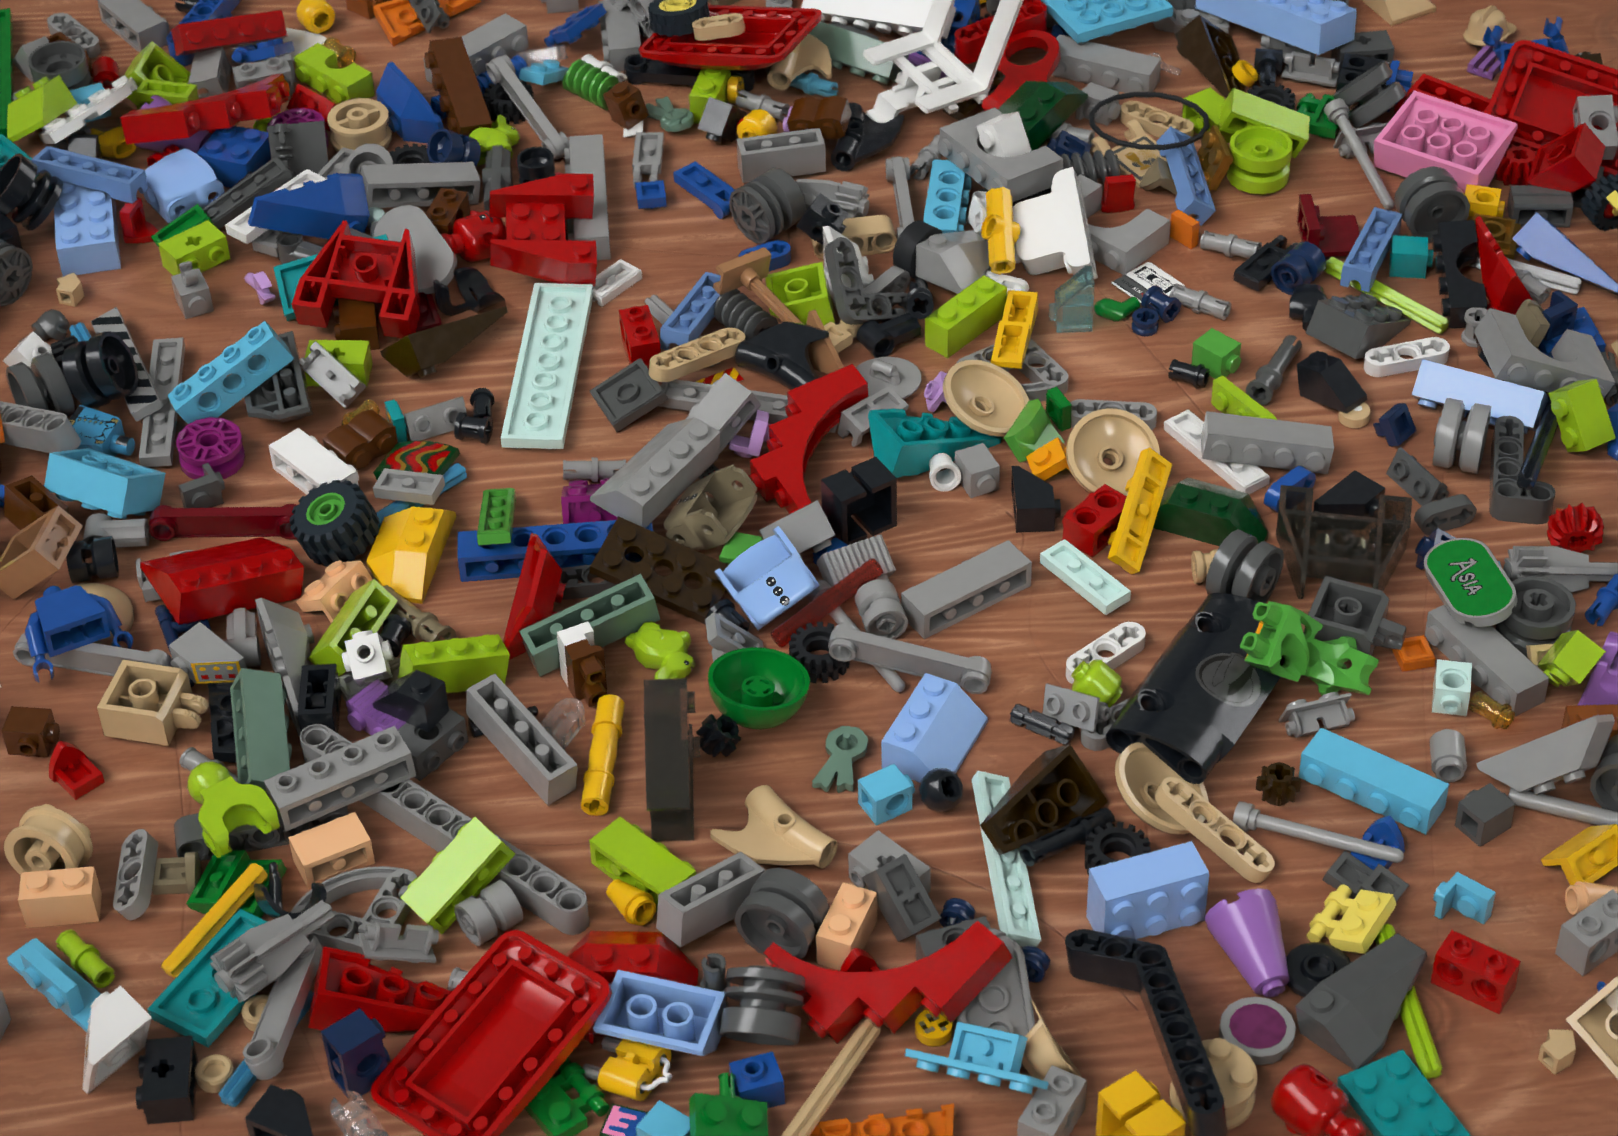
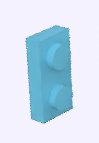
M547 59L544 60V63H531V66L520 69L519 80L544 86L562 81L569 68L560 66L559 61Z

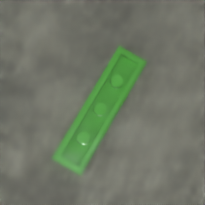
M503 488L483 491L477 531L478 545L511 543L516 504L515 489Z

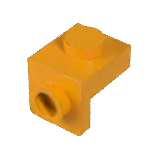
M1058 437L1026 456L1032 474L1044 481L1065 468L1070 472L1066 459V446Z

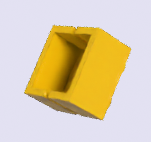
M1136 1070L1098 1092L1096 1136L1185 1135L1186 1123L1181 1112L1175 1107H1170L1164 1099L1161 1100L1157 1087L1151 1081H1146Z

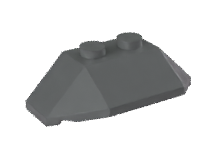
M293 331L279 334V336L288 346L294 360L244 397L249 417L284 423L313 415L304 370L301 368L302 365L299 363L300 356Z

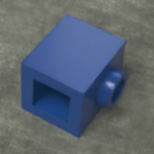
M773 1051L729 1063V1075L730 1073L735 1075L736 1096L747 1100L767 1102V1109L785 1104L784 1079Z

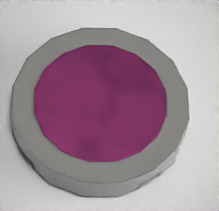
M1255 996L1241 998L1226 1008L1221 1015L1219 1036L1244 1050L1251 1057L1255 1065L1275 1063L1282 1059V1055L1287 1053V1051L1288 1053L1290 1052L1294 1044L1296 1026L1292 1015L1283 1005L1268 998Z

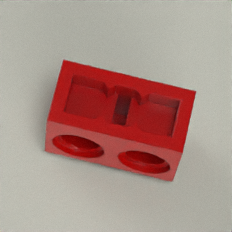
M633 306L619 310L620 332L629 365L641 358L649 369L651 357L661 353L660 340L649 306Z
M1106 484L1095 492L1090 493L1084 501L1075 508L1069 509L1062 520L1063 540H1067L1075 548L1093 558L1109 545L1110 535L1117 529L1127 496Z
M1451 930L1435 954L1430 983L1500 1014L1515 990L1521 961Z

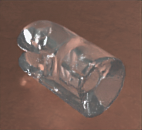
M347 1090L350 1102L343 1106L335 1097L332 1099L330 1114L344 1136H389L361 1094L353 1090Z

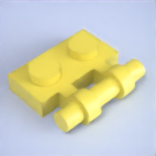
M1339 885L1337 890L1330 892L1326 898L1323 911L1317 913L1310 922L1311 929L1307 933V939L1312 943H1319L1323 937H1328L1331 946L1341 951L1365 954L1397 906L1394 895L1360 890L1355 899H1350L1352 890L1347 885ZM1337 915L1343 916L1340 921L1335 920Z

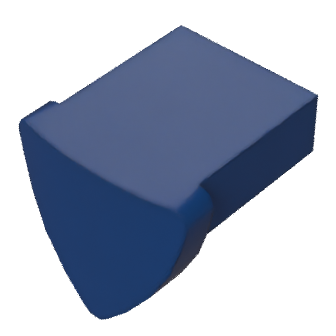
M1391 816L1382 817L1373 822L1362 837L1363 840L1398 848L1403 853L1405 852L1402 833ZM1355 852L1350 853L1372 870L1378 864L1388 869L1393 863Z

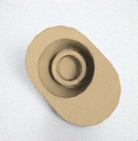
M1490 5L1486 9H1480L1472 13L1468 28L1464 32L1463 37L1470 44L1488 46L1483 42L1487 27L1492 31L1495 26H1500L1503 29L1501 42L1514 33L1517 28L1512 23L1506 22L1504 13L1498 10L1496 6Z
M1032 999L1031 1002L1040 1019L1025 1036L1027 1037V1042L1022 1059L1024 1068L1032 1077L1040 1080L1044 1079L1052 1065L1081 1077L1079 1070L1053 1038Z

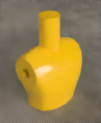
M122 126L105 132L95 128L90 129V135H98L103 157L122 159L131 155L136 149L135 144L126 145Z

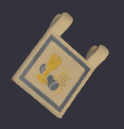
M1133 119L1126 122L1125 125L1129 130L1124 132V136L1129 140L1128 142L1157 145L1156 141L1145 133L1137 120ZM1100 136L1091 140L1095 144L1090 150L1092 155H1094L1095 151L1099 150L1104 156L1106 150L1111 149L1107 141ZM1120 145L1111 149L1114 155L1117 154L1120 173L1122 175L1133 174L1138 188H1140L1139 184L1144 174L1157 157L1167 162L1166 158L1160 156L1159 150H1139Z

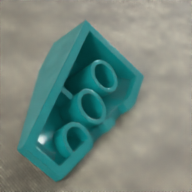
M902 409L870 410L868 414L874 457H877L896 478L918 475L929 471V461L936 454L945 453L951 457L952 461H955V451L982 443L987 448L1000 444L1002 441V437L989 436L972 430L957 417L953 416L950 417L949 421L933 418L931 413L922 412L921 417L906 416V411Z

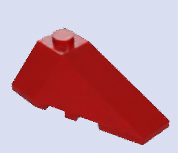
M1481 216L1475 218L1482 280L1486 296L1490 301L1487 304V309L1492 308L1516 315L1524 300L1533 299Z
M323 946L311 1001L308 1028L323 1031L354 1011L361 1009L370 1020L373 1018L377 1019L384 1032L419 1030L452 991L428 981L417 984L403 978V971L391 967L388 972L370 964L371 959L365 958L363 954Z

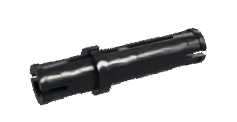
M1104 807L1088 816H1077L1071 819L1070 823L1066 826L1021 845L1020 857L1027 866H1033L1074 845H1085L1090 832L1094 833L1095 828L1099 825L1103 830H1105V823L1111 822L1112 827H1115V824H1113L1115 822L1114 815L1108 808Z

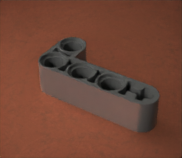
M1514 416L1499 417L1495 422L1491 444L1489 512L1493 518L1500 521L1536 525L1547 523L1549 516L1552 514L1555 489L1552 485L1542 481H1536L1534 487L1530 490H1527L1525 487H1518V474L1523 465L1524 424L1519 418Z

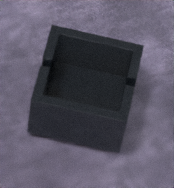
M877 457L852 466L851 472L845 469L821 479L822 509L835 533V536L832 538L836 537L847 545L867 539V533L856 523L851 515L872 536L897 526V478Z

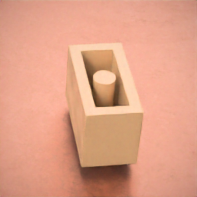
M356 812L288 837L293 861L308 890L311 889L312 883H322L338 874L375 864L371 839Z
M94 866L21 872L18 902L26 928L100 921L102 892Z
M842 883L816 934L817 964L840 971L846 957L854 948L864 949L877 923V892Z

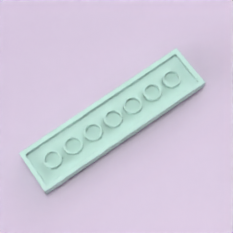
M534 283L501 434L502 448L564 449L593 300V284Z

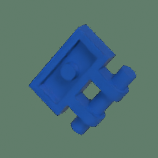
M600 3L588 6L579 13L572 14L566 19L565 24L556 26L550 31V35L544 39L545 44L551 48L555 44L566 41L568 44L579 40L582 37V31L585 29L589 30L600 23L599 18L607 13L604 6Z
M282 38L257 43V45L250 44L245 47L236 48L232 53V59L238 63L253 62L295 51L293 41L283 43Z

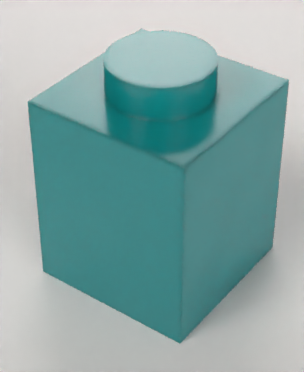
M1392 235L1389 257L1390 277L1425 279L1426 268L1432 267L1434 250L1428 249V237Z

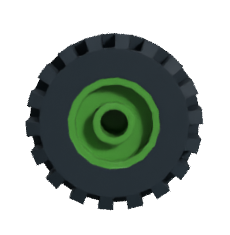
M333 480L329 484L327 482L320 484V487L316 489L312 488L308 491L309 494L300 498L299 505L294 506L292 510L294 515L290 517V524L292 525L290 528L308 557L318 565L323 563L324 566L328 567L339 560L342 562L353 561L357 555L365 553L367 546L372 545L375 541L374 536L378 535L380 521L374 508L357 484H352L351 481L347 480L343 482Z

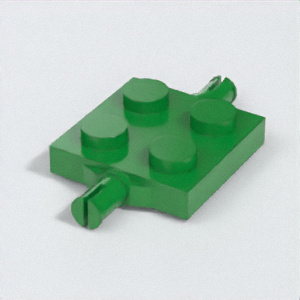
M722 1073L718 1076L719 1095L694 1093L689 1098L690 1136H768L767 1102L747 1100L736 1096L735 1075L733 1073H730V1075L729 1073Z

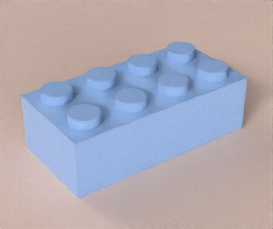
M63 182L62 192L54 206L56 251L62 276L73 272L75 275L121 269L115 199L107 192Z

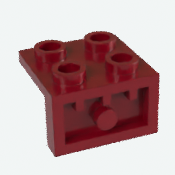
M1299 195L1297 226L1302 242L1315 244L1325 257H1348L1360 234L1356 217L1354 215L1320 217L1319 206L1314 205L1312 195Z

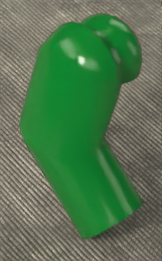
M1130 297L1122 303L1104 298L1097 301L1094 305V311L1098 316L1112 321H1120L1134 313L1137 309H1140V303L1135 297Z

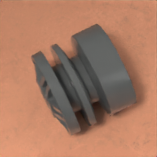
M70 41L51 42L38 47L30 54L28 62L34 83L45 76L51 80L60 75L69 91L92 85L85 50L79 44Z
M772 168L755 178L754 181H750L734 190L729 198L730 211L739 230L748 239L759 244H763L782 231L797 224L806 212V202L797 182L787 172L778 168Z
M0 239V306H6L17 301L27 290L32 278L33 265L31 257L25 250L6 243L2 239Z
M752 965L749 967L729 968L726 980L740 986L726 987L724 995L733 1000L740 1001V1006L723 1008L719 1035L748 1043L777 1046L797 1045L799 1043L801 1018L792 1013L785 1012V1007L803 1004L804 997L788 991L805 989L806 978L771 966Z

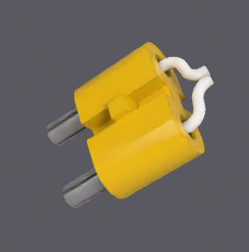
M605 1037L602 1041V1048L615 1052L617 1057L610 1056L602 1068L591 1064L583 1066L584 1076L597 1080L598 1087L601 1090L640 1102L644 1101L660 1083H669V1080L672 1078V1074L668 1072L671 1067V1049L626 1039L621 1041Z

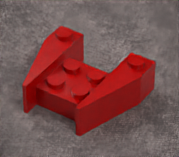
M564 173L490 191L489 217L505 218L506 240L491 239L490 266L553 283L593 284L595 286L597 272L596 241L566 240L565 219L593 218V174Z
M343 221L299 279L291 304L298 324L327 328L336 297L381 303L379 319L384 336L404 338L409 334L416 333L421 314L415 249L409 229L404 230L401 242L352 236L348 221Z

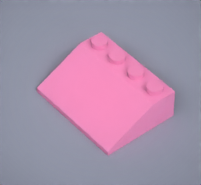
M1413 91L1374 140V167L1406 178L1422 168L1433 166L1444 168L1453 176L1458 187L1465 194L1467 184L1484 187L1490 185L1517 130L1518 124Z

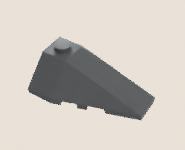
M1397 933L1327 977L1295 1006L1300 1034L1353 1070L1365 1066L1383 1049L1388 1039L1387 1033L1393 1021L1397 1020L1401 1012V1004L1407 992L1412 989L1427 958V952Z

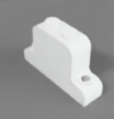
M1073 167L1060 170L1053 177L1051 193L1019 202L1013 206V221L1020 225V235L1015 246V262H1022L1027 273L1031 275H1038L1066 267L1068 274L1073 273L1078 281L1086 282L1097 279L1098 275L1080 181Z

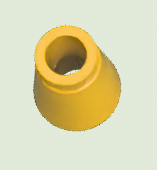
M616 879L608 885L606 890L607 896L629 924L644 925L653 918L656 912V904L650 893L621 879Z

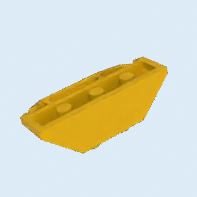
M413 506L384 517L366 560L368 568L382 586L388 585L410 603L423 604L455 522L456 512Z

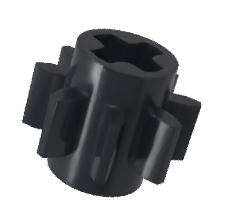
M710 714L701 723L702 727L696 731V734L699 735L700 747L705 753L716 757L720 752L725 757H728L736 749L735 745L741 740V737L738 736L739 728L736 722L723 714L717 720Z

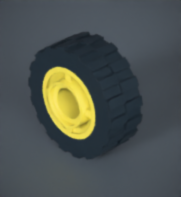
M654 0L648 6L651 29L659 35L681 36L693 33L692 23L694 21L710 17L707 0Z

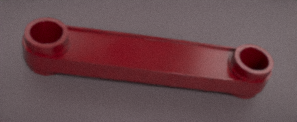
M160 505L150 515L148 528L150 535L160 541H167L172 538L282 537L292 540L296 539L290 528L292 526L290 524V517L294 515L292 510L297 505L173 508L168 505Z

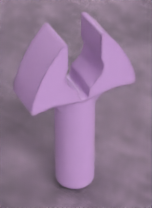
M264 271L256 274H246L245 282L257 291L261 305L275 299V295L269 290L272 284Z

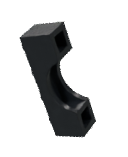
M1475 221L1438 222V234L1432 235V248L1434 252L1439 254V256H1435L1436 274L1441 273L1442 277L1438 278L1439 295L1445 296V299H1441L1442 316L1448 317L1449 329L1466 328L1464 320L1466 310L1469 308L1487 309L1484 284L1474 282L1463 276L1460 272L1465 266L1476 262L1477 234Z

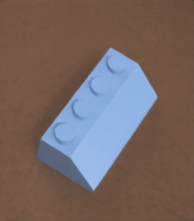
M1422 359L1412 391V396L1419 399L1418 405L1431 409H1436L1437 404L1444 406L1446 398L1463 400L1465 418L1475 403L1489 405L1492 407L1489 425L1495 426V422L1499 417L1514 416L1523 422L1524 434H1527L1528 429L1537 430L1549 400L1548 395L1544 391Z

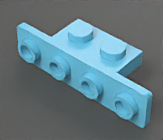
M37 938L32 939L7 957L8 964L24 977L33 989L40 991L56 1009L59 1008L87 1032L91 1013L90 1006L101 995L99 991Z
M957 1021L948 1058L907 1048L904 1055L916 1059V1067L938 1073L939 1067L943 1066L948 1068L947 1075L969 1080L970 1073L979 1075L978 1082L1000 1087L1001 1080L1009 1081V1089L1032 1094L1033 1087L1044 1090L1048 1088L1049 1082L1019 1074L1027 1037Z

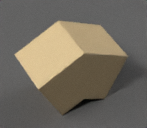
M73 272L57 279L58 287L56 292L60 304L76 307L84 297L81 281Z
M1549 1029L1546 1042L1541 1044L1538 1060L1554 1075L1573 1064L1576 1051L1573 1030Z

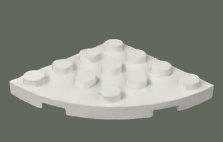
M126 75L118 78L111 83L114 87L111 90L108 88L97 91L88 97L90 103L76 104L64 112L67 117L56 118L41 127L43 131L38 136L43 144L58 143L85 126V120H92L102 115L133 93L132 91L138 88L133 78L127 79Z

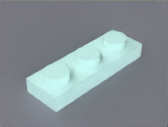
M1064 539L1040 553V563L1103 614L1107 615L1130 601L1131 591L1067 540Z

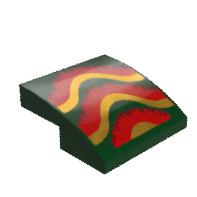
M398 442L373 473L376 480H378L384 468L444 475L460 455V452L456 447L438 442Z

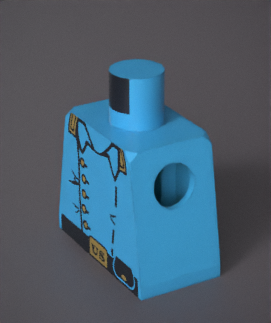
M79 405L70 417L69 421L81 439L77 449L90 448L114 457L117 454L131 456L134 452L135 440L125 436L122 421L118 417L84 405Z

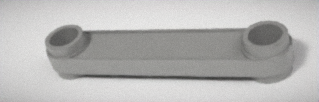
M504 55L490 60V63L485 66L490 79L494 84H501L542 141V147L547 148L553 153L554 160L565 157L564 148H570L567 136L563 132L558 133L515 75V68L510 58Z
M903 156L891 157V159L885 160L886 179L893 182L900 227H897V240L903 230L914 222L907 180H910L909 157L903 158Z
M844 623L835 626L830 634L828 643L829 654L838 661L847 662L854 660L920 677L927 673L955 682L966 692L972 694L985 692L990 684L992 675L991 663L981 656H971L968 658L862 632L853 625Z
M23 633L15 645L13 655L19 663L33 666L36 662L35 657L31 658L26 636ZM90 643L51 658L48 654L45 655L46 660H49L53 667L113 677L122 660L172 666L171 657L158 649L146 652L98 643Z
M313 934L307 936V939L311 942L310 945L287 971L275 980L253 1037L243 1050L244 1060L248 1068L259 1080L271 1079L280 1073L283 1068V1057L320 963L323 948L317 937Z

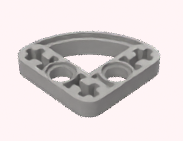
M1030 338L1022 369H1018L1032 382L1021 384L1029 401L1038 398L1040 402L1046 401L1047 390L1058 387L1065 394L1068 390V373ZM994 344L962 357L957 363L965 360H981L991 363L988 359L992 358ZM1032 364H1042V365H1044V366H1043V367H1032V366H1030V365H1032ZM1000 367V368L1004 369L1005 371H1009V370L1013 369V368Z
M377 866L347 871L322 882L327 893L325 904H331L344 896L356 892L373 889L380 890L363 918L331 910L335 918L320 927L319 929L321 930L317 929L312 934L317 937L322 947L336 948L364 955L358 934L356 933H364L365 926L372 925L373 922L400 924L402 926L411 908L400 897L407 890L408 886L404 885H409L411 881L417 878L416 874L403 868ZM312 889L297 902L290 913H297L306 907L310 901ZM385 909H393L397 912L391 918L378 917V914ZM336 927L348 929L342 936H332L329 934Z

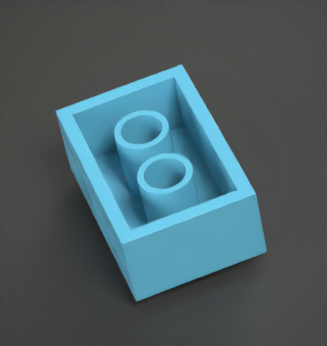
M90 448L50 453L44 486L50 492L55 493L59 500H76L82 502L81 506L91 510L103 509L108 511V516L125 519L129 514L143 516L147 511H153L156 507L160 506L166 473Z

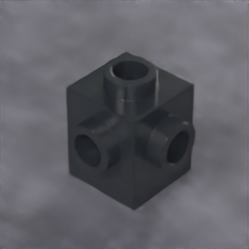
M819 193L796 227L823 246V226H830L842 234L846 228L842 223L848 213L837 203L832 202Z

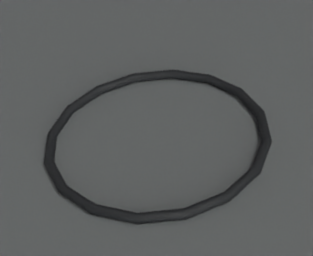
M1130 92L1114 95L1098 102L1089 113L1090 127L1100 137L1117 145L1139 150H1167L1184 147L1201 139L1203 134L1210 128L1208 114L1197 104L1179 96L1160 92ZM1132 97H1158L1178 101L1195 109L1203 117L1204 127L1199 134L1185 141L1164 145L1137 144L1119 140L1104 133L1095 124L1094 115L1102 106L1115 100Z

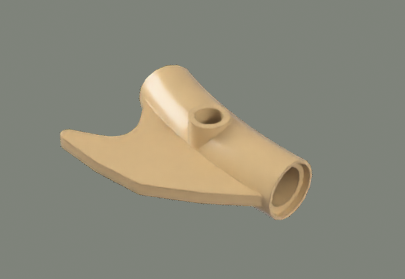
M808 34L785 59L771 66L767 76L768 83L777 90H786L791 85L792 80L811 69L818 70L828 79L831 78L832 62L827 45L813 35Z
M768 785L756 787L746 797L745 806L748 809V823L744 829L740 831L712 829L710 831L711 839L735 854L739 852L744 853L757 864H814L823 869L831 863L838 847L836 840L822 833L801 818Z

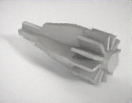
M798 179L796 181L803 193L806 209L809 208L818 194L821 193L848 213L846 218L864 217L868 213L870 203L867 199L869 194H867L868 187L847 181H843V184L830 180Z
M1513 546V549H1508L1509 558L1504 559L1505 564L1503 568L1511 582L1521 577H1544L1562 584L1570 592L1588 589L1589 582H1610L1613 576L1618 574V562H1589V555L1555 546Z
M321 900L294 920L289 914L283 915L249 929L210 957L213 961L210 965L217 971L214 974V978L219 987L226 993L230 991L231 997H236L241 1003L278 979L310 945L311 942L307 939V936L335 918L331 911V906Z

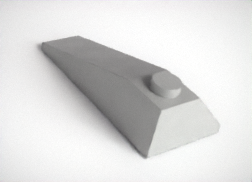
M974 230L934 234L916 245V276L957 294L981 278L987 270L991 271L989 266L988 240L984 239L981 233H976Z
M264 598L255 599L264 646L274 673L281 674L282 688L286 690V704L297 734L300 736L301 730L297 713L302 666L311 665L307 658L311 654L309 644L315 643L310 624L303 625L299 612Z

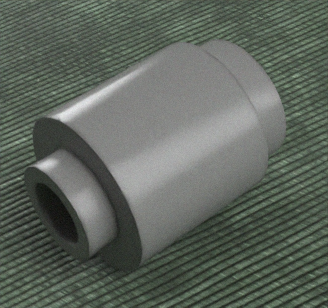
M1443 729L1433 734L1429 740L1431 767L1439 780L1455 782L1464 776V772L1467 769L1465 738L1458 731Z

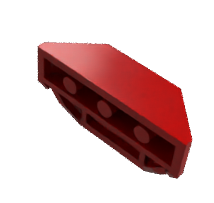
M534 533L530 535L503 643L510 653L509 660L526 652L520 630L558 613L552 611L554 602L561 604L566 585L559 583L562 569L540 537Z
M590 931L565 954V956L604 977L610 986L617 970L698 987L699 970L672 940L661 932Z

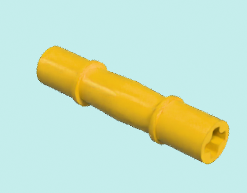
M612 694L603 695L598 699L595 721L591 728L593 739L589 751L588 770L583 776L584 787L581 799V809L591 816H601L607 813L611 790L615 782L613 770L617 757L618 739L622 735L625 703L620 697Z

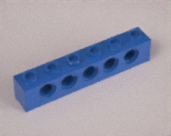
M616 520L516 527L512 530L511 543L478 545V530L458 532V565L461 582L519 578L531 533L537 534L560 568L591 565ZM652 522L646 527V529L653 531ZM637 553L625 555L628 561L640 562L642 560V557Z

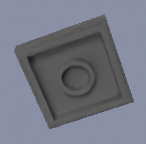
M641 358L589 391L616 432L668 400L666 393L659 383L649 376V369Z

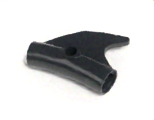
M849 103L852 112L845 136L837 140L830 159L833 166L841 171H849L854 167L855 163L892 146L903 126L904 115L900 114L886 123H878L864 113L861 105Z
M783 322L762 331L748 341H742L736 350V364L739 367L763 374L792 390L820 378L810 362L808 348L813 342L828 338L829 333L807 324Z

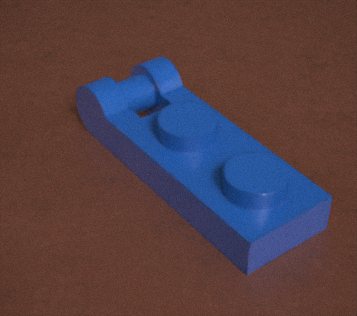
M696 161L673 172L674 182L713 209L714 214L719 219L730 214L729 198L735 190Z

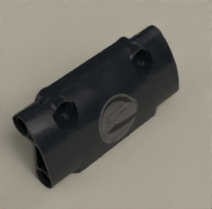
M1209 594L1189 622L1177 633L1123 706L1119 717L1106 733L1108 745L1114 751L1121 753L1133 743H1143L1187 782L1192 784L1204 782L1215 764L1221 761L1235 745L1281 678L1246 663L1244 660L1247 653L1240 648L1243 636L1248 632L1256 633L1260 623L1252 615L1258 601L1233 594ZM1283 656L1280 660L1281 666L1285 664V658Z

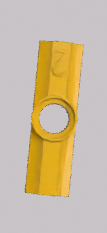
M1005 187L991 188L986 193L987 217L982 224L981 235L984 239L988 240L991 272L1000 275L1011 273L1016 269L1014 244L1020 235V225L1013 221L1010 189Z

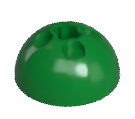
M750 647L727 652L717 658L708 671L709 692L718 710L724 716L733 719L737 725L748 729H770L787 722L802 707L810 686L809 674L798 660L786 653L768 648Z

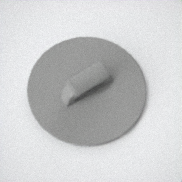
M898 357L873 358L856 367L868 383V397L890 385L902 399H905L916 392L922 381L921 372L918 367L912 362Z

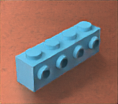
M1322 727L1301 753L1299 778L1366 807L1375 813L1391 816L1395 821L1423 834L1428 833L1445 809L1449 788L1448 783Z

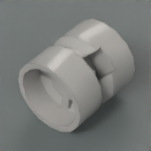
M877 579L863 584L857 590L855 604L862 618L866 633L896 639L905 632L908 626V619L893 583Z
M498 880L482 889L480 898L472 895L456 904L454 908L455 916L462 931L476 946H481L496 937L498 929L506 931L523 920V911L517 897L502 880Z

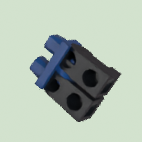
M1345 53L1336 92L1370 68L1385 60ZM1392 60L1391 64L1386 61L1393 74L1381 87L1383 88L1391 82L1399 81L1407 92L1411 88L1413 72L1400 70V61Z

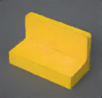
M1617 824L1587 827L1541 858L1543 866L1561 865L1570 885H1574L1578 881L1595 882L1618 866Z

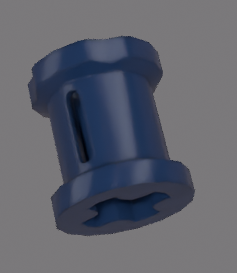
M1154 285L1143 295L1141 306L1142 308L1155 310L1162 321L1168 323L1174 320L1180 312L1181 302L1176 297L1170 298L1163 293L1162 288Z

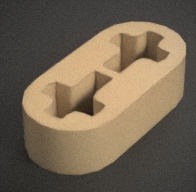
M739 13L704 17L692 23L695 39L700 41L737 36L746 30L743 15Z

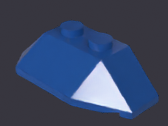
M393 62L387 63L376 90L377 101L384 104L388 109V126L403 141L428 144L431 135L436 130L443 129L442 119L432 111L428 101Z

